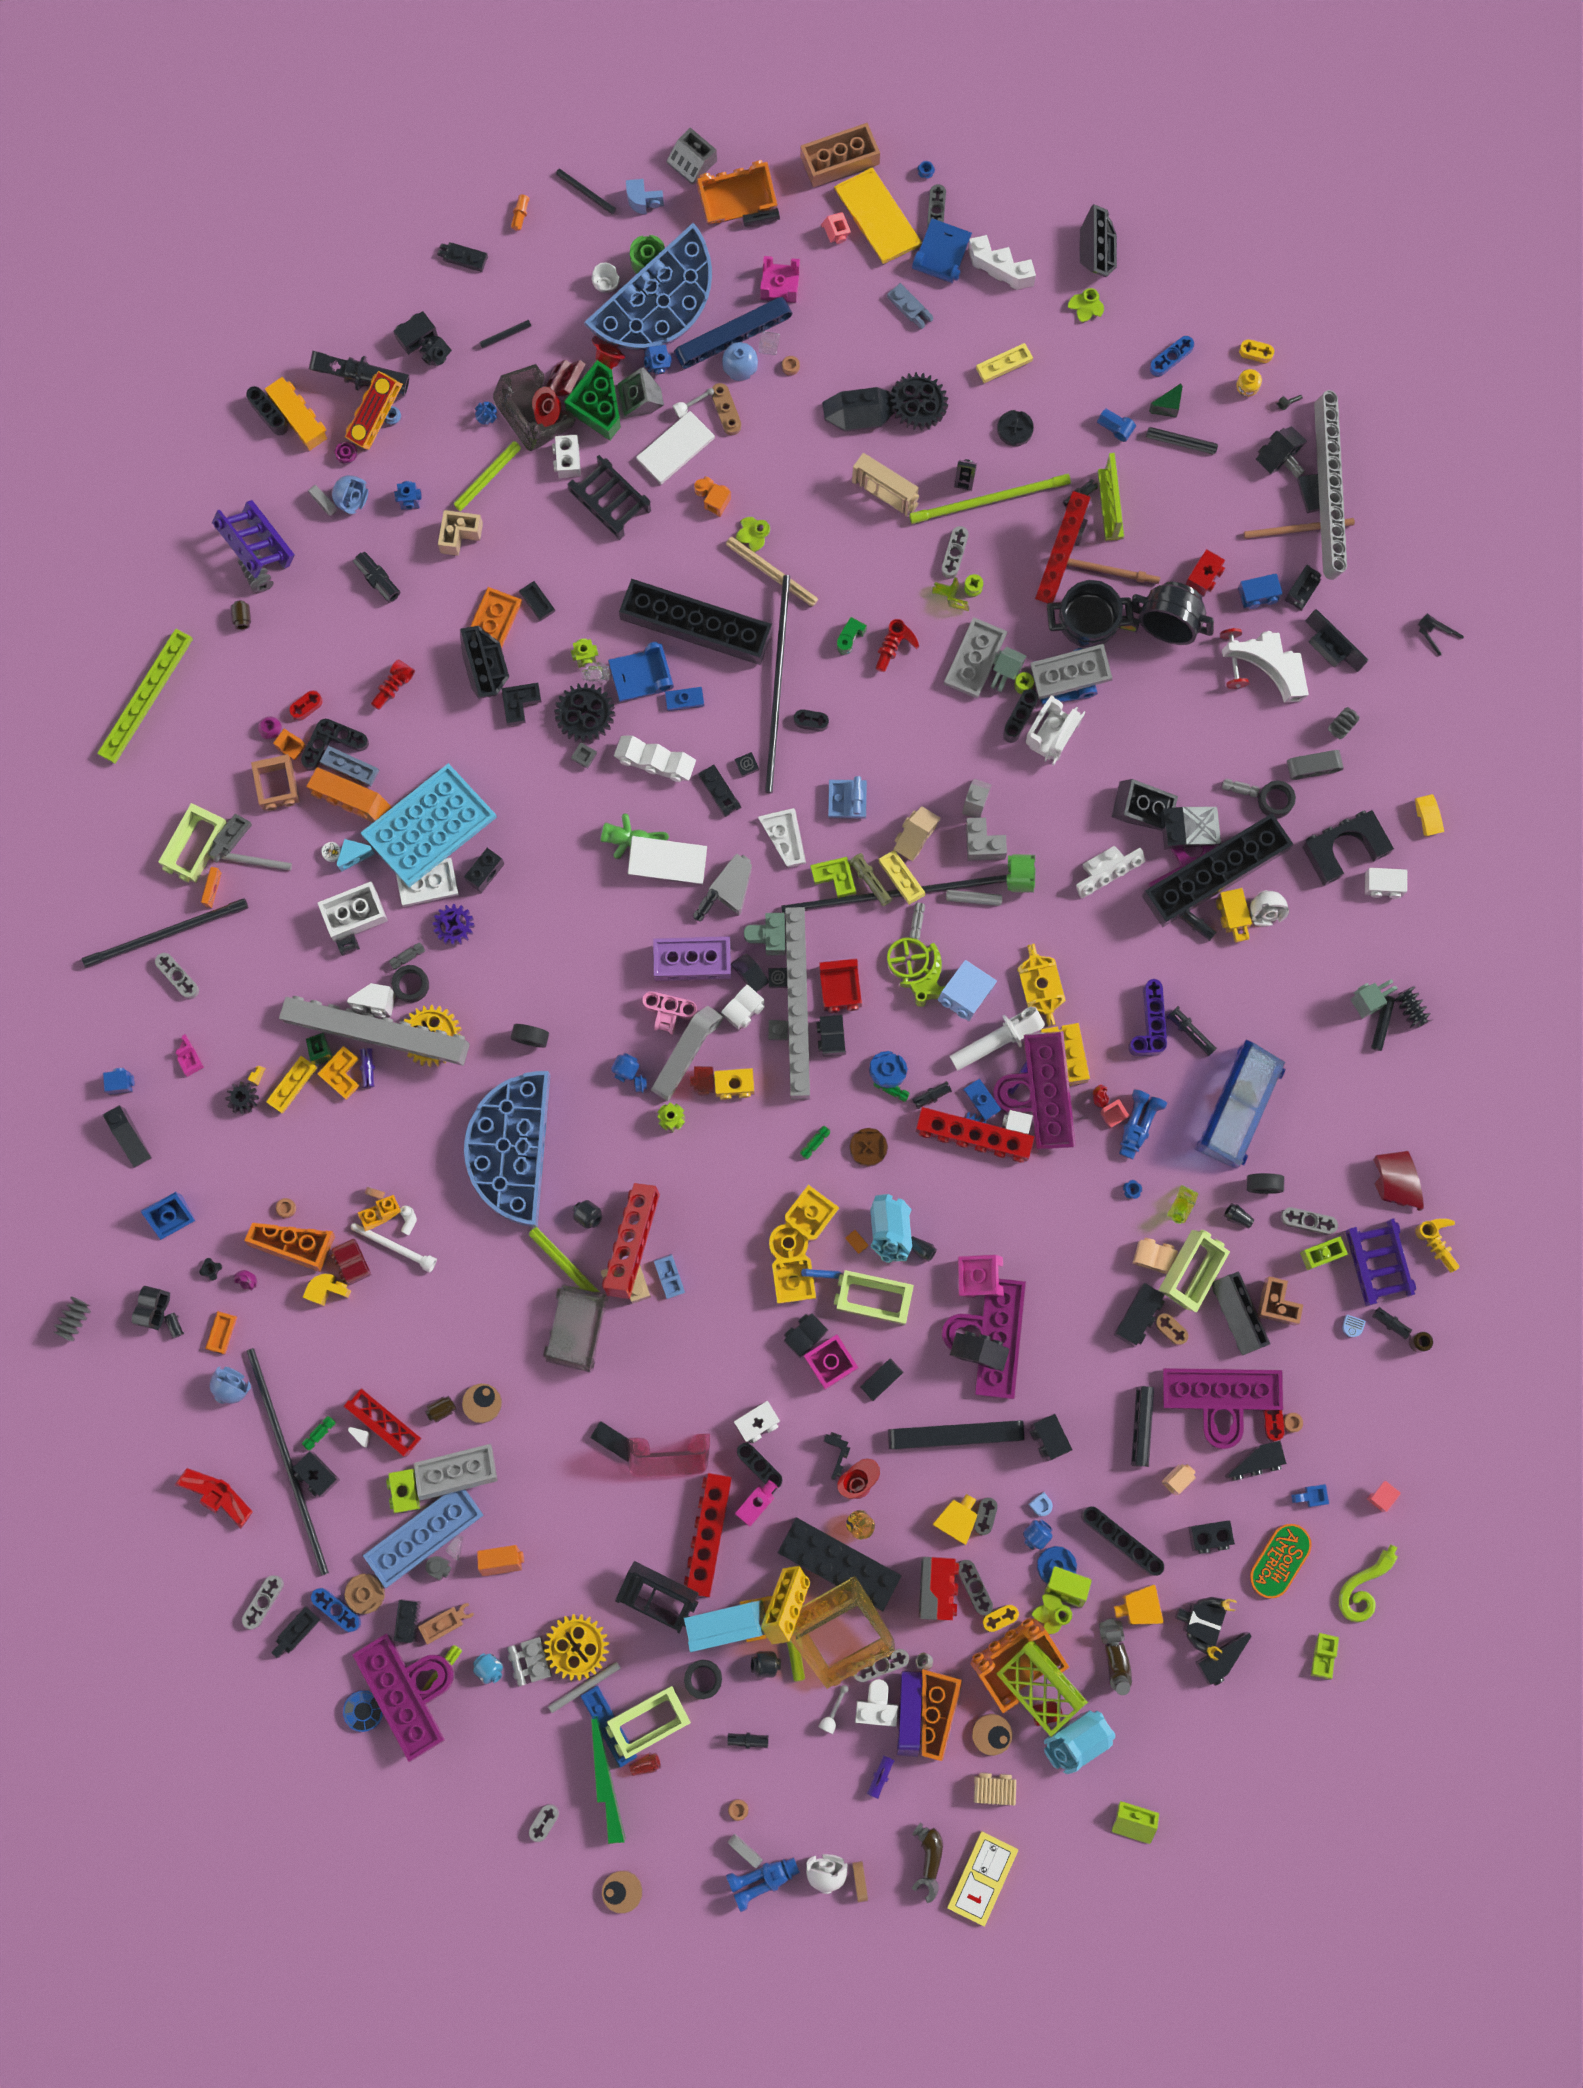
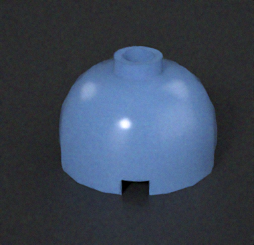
M742 342L733 343L728 346L722 358L723 371L733 380L743 381L749 379L758 368L756 351L752 346Z
M353 475L339 478L332 490V499L335 505L348 514L357 513L355 511L358 507L362 509L368 498L369 492L366 489V481Z
M218 1367L210 1379V1390L217 1402L221 1404H234L240 1402L247 1395L251 1384L249 1381L246 1384L242 1380L245 1376L229 1367H224L223 1370Z

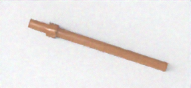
M1354 518L1345 519V526L1355 525ZM1316 522L1244 531V539L1320 530L1321 524Z
M1069 558L1067 566L1137 580L1136 582L1141 583L1145 581L1159 584L1160 577L1148 575L1143 571L1134 572Z

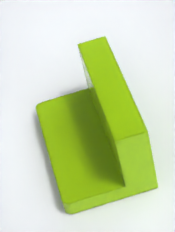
M1055 1566L1044 1594L1055 1595L1063 1602L1082 1608L1087 1600L1092 1580Z
M1120 1801L1112 1832L1151 1844L1158 1829L1159 1813Z

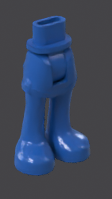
M1134 1089L1132 1093L1134 1106L1127 1124L1123 1127L1124 1133L1120 1143L1122 1147L1119 1152L1120 1155L1132 1160L1136 1152H1139V1148L1143 1145L1145 1139L1148 1138L1149 1128L1156 1112L1164 1110L1167 1106L1166 1101L1157 1097H1150L1148 1093ZM1148 1101L1147 1109L1144 1114L1143 1120L1141 1122V1125L1138 1126L1137 1123L1139 1117L1141 1115L1144 1105Z
M793 1857L786 1861L783 1859L782 1862L765 1863L763 1867L746 1875L737 1876L734 1873H729L726 1875V1878L733 1893L764 1878L765 1882L734 1894L740 1912H743L747 1909L748 1902L753 1898L771 1890L777 1891L781 1885L788 1880H792V1876L799 1874L800 1871Z

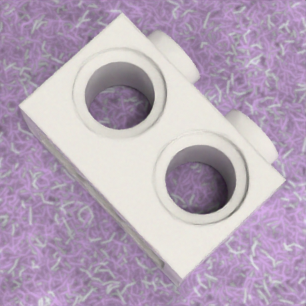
M577 435L555 436V443H552L553 455H556L557 459L553 461L554 472H558L559 478L581 477ZM564 446L570 447L567 450H562ZM565 463L571 464L569 467H563Z

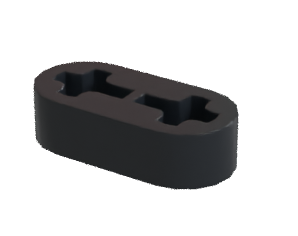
M800 709L794 714V723L799 728L824 731L828 728L829 718L822 712ZM801 715H805V719L808 720H804L803 723H801L800 719L798 718H800ZM820 718L823 719V722H826L822 723V726H819L818 722H816Z

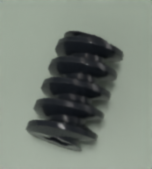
M1415 986L1399 993L1395 999L1396 1003L1402 1002L1399 1009H1406L1402 1013L1403 1016L1409 1015L1406 1022H1413L1410 1029L1420 1028L1433 1020H1427L1431 1013L1423 1012L1427 1006L1420 1007L1423 999L1416 1000L1419 992L1412 993L1416 988Z

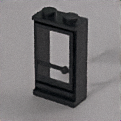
M634 1561L628 1570L615 1602H621L680 1633L683 1627L686 1628L684 1618L691 1617L689 1613H694L699 1603L696 1601L699 1593ZM643 1584L654 1588L649 1600L638 1596ZM656 1590L684 1603L679 1616L651 1602Z

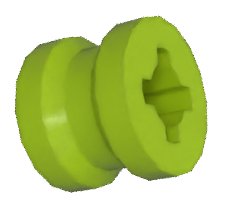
M972 574L966 578L964 590L970 597H976L981 594L984 583L981 576Z
M1027 672L1018 674L1014 684L1016 692L1022 694L1025 690L1032 689L1034 684L1033 676Z

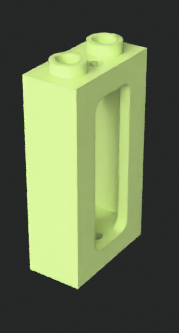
M191 803L159 860V863L163 866L162 870L171 875L173 872L178 874L179 878L189 883L191 880L196 883L210 859L209 853L212 851L213 840L227 824L226 820ZM204 820L214 825V830L193 868L186 870L178 866L176 861L198 822Z
M1202 1229L1200 1231L1191 1230L1158 1290L1184 1309L1196 1313L1230 1251L1224 1248V1243L1217 1239L1213 1240L1210 1238L1211 1234ZM1199 1245L1207 1249V1255L1186 1293L1183 1294L1176 1287Z
M845 1270L844 1275L840 1274L838 1286H841L840 1294L836 1293L833 1304L837 1305L836 1310L902 1325L906 1324L914 1285ZM856 1284L901 1294L903 1297L901 1309L898 1313L849 1303L847 1301L849 1286Z
M670 1686L608 1720V1726L605 1729L610 1738H615L617 1745L614 1747L620 1757L624 1756L627 1759L691 1722L673 1687ZM664 1701L670 1702L676 1714L674 1720L631 1744L626 1743L620 1731L621 1725Z

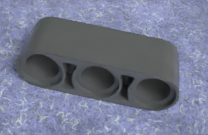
M1340 750L1298 756L1287 760L1291 780L1336 773L1344 769Z

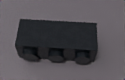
M1143 1283L1115 1331L1114 1336L1133 1347L1137 1346V1344L1141 1345L1146 1337L1144 1331L1147 1326L1150 1328L1156 1319L1153 1316L1156 1310L1160 1311L1165 1303V1300H1163L1165 1294Z

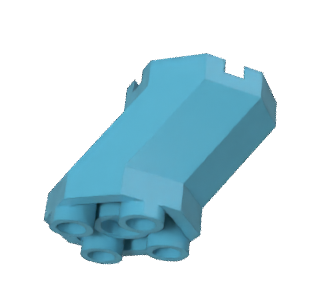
M883 1194L875 1196L870 1209L873 1241L870 1247L887 1263L907 1261L912 1248L909 1219L912 1209L904 1200L898 1198L895 1201L892 1199V1195Z
M1089 1710L1081 1713L1061 1727L1052 1737L1048 1736L1044 1740V1744L1047 1743L1044 1753L1053 1767L1065 1769L1063 1773L1068 1775L1077 1772L1082 1766L1108 1750L1113 1745L1115 1733L1109 1727L1102 1713Z

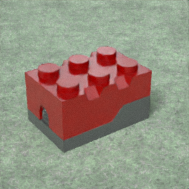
M921 1556L920 1619L953 1621V1616H957V1604L953 1603L954 1596H958V1583H954L955 1575H959V1563H956L955 1558Z

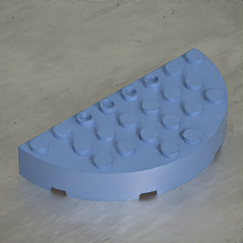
M692 223L591 315L584 322V325L607 343L631 350H646L651 346L667 345L685 334L702 313L709 297L712 282L711 258L706 242L696 225Z
M549 1071L524 1073L523 1075L510 1078L492 1089L478 1104L476 1111L469 1121L464 1141L466 1168L470 1180L481 1198L504 1218L520 1225L537 1228L551 1076Z

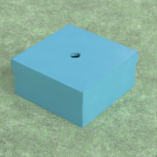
M762 1600L684 1618L690 1652L765 1635L761 1628L765 1617Z

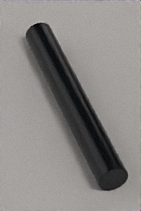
M528 319L479 343L483 349L531 327V323Z

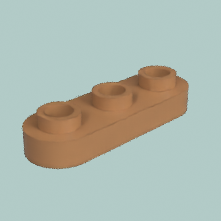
M715 384L712 387L714 394L711 397L722 427L728 435H736L741 430V421L730 391L725 384ZM734 422L735 425L731 426L729 423Z

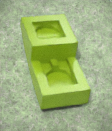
M1318 1633L1311 1676L1327 1680L1333 1678L1334 1660L1337 1657L1339 1637Z

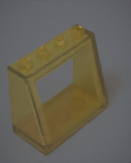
M855 1576L803 1605L790 1638L826 1689L837 1686L844 1679L855 1676L862 1669L873 1666L878 1660L889 1657L895 1652L894 1638ZM858 1606L881 1638L835 1664L828 1666L809 1633Z

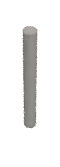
M228 853L227 856L223 855L221 858L223 860L289 871L292 869V863Z
M617 1662L613 1663L549 1705L550 1711L554 1713L621 1669Z

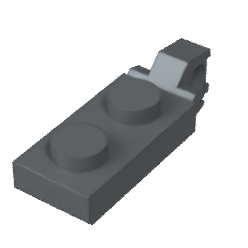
M234 814L213 840L212 851L209 853L211 860L217 863L223 855L227 856L252 826L251 822Z

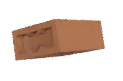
M288 754L251 762L258 802L262 810L273 811L277 807H291L295 803L300 802L292 760ZM286 769L291 793L264 799L260 774Z

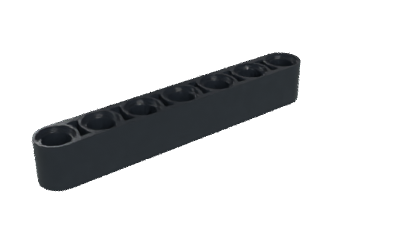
M1023 1420L888 1429L889 1449L1025 1441Z

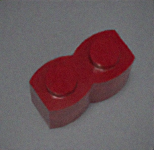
M355 1239L332 1248L334 1254L331 1257L335 1265L339 1264L341 1268L339 1275L344 1283L347 1282L349 1285H352L372 1275Z

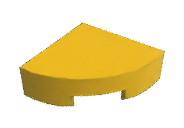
M256 1066L255 1073L251 1072L248 1080L257 1086L266 1069L262 1066Z

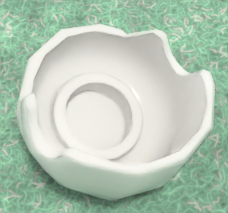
M599 263L595 266L592 273V283L596 290L602 293H609L617 288L619 276L615 266L609 263Z

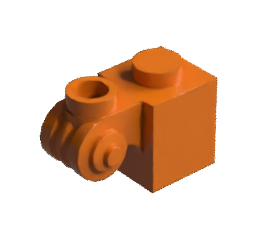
M704 476L703 479H698L694 484L697 496L704 497L707 495L704 500V509L721 517L731 500V491L724 485L713 484L714 481L707 476Z

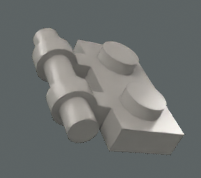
M541 1637L522 1642L521 1647L523 1651L517 1652L515 1645L507 1647L509 1652L508 1659L509 1662L511 1661L514 1670L512 1674L514 1679L517 1680L518 1687L526 1684L524 1676L530 1675L531 1682L552 1676ZM525 1657L528 1669L522 1670L519 1658Z

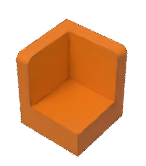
M285 728L273 743L279 751L285 755L288 754L293 760H296L306 747L300 738Z

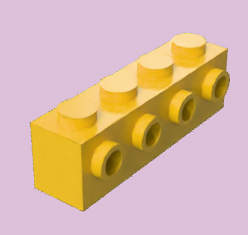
M800 1566L783 1568L761 1626L771 1644L789 1642L810 1586L809 1578Z

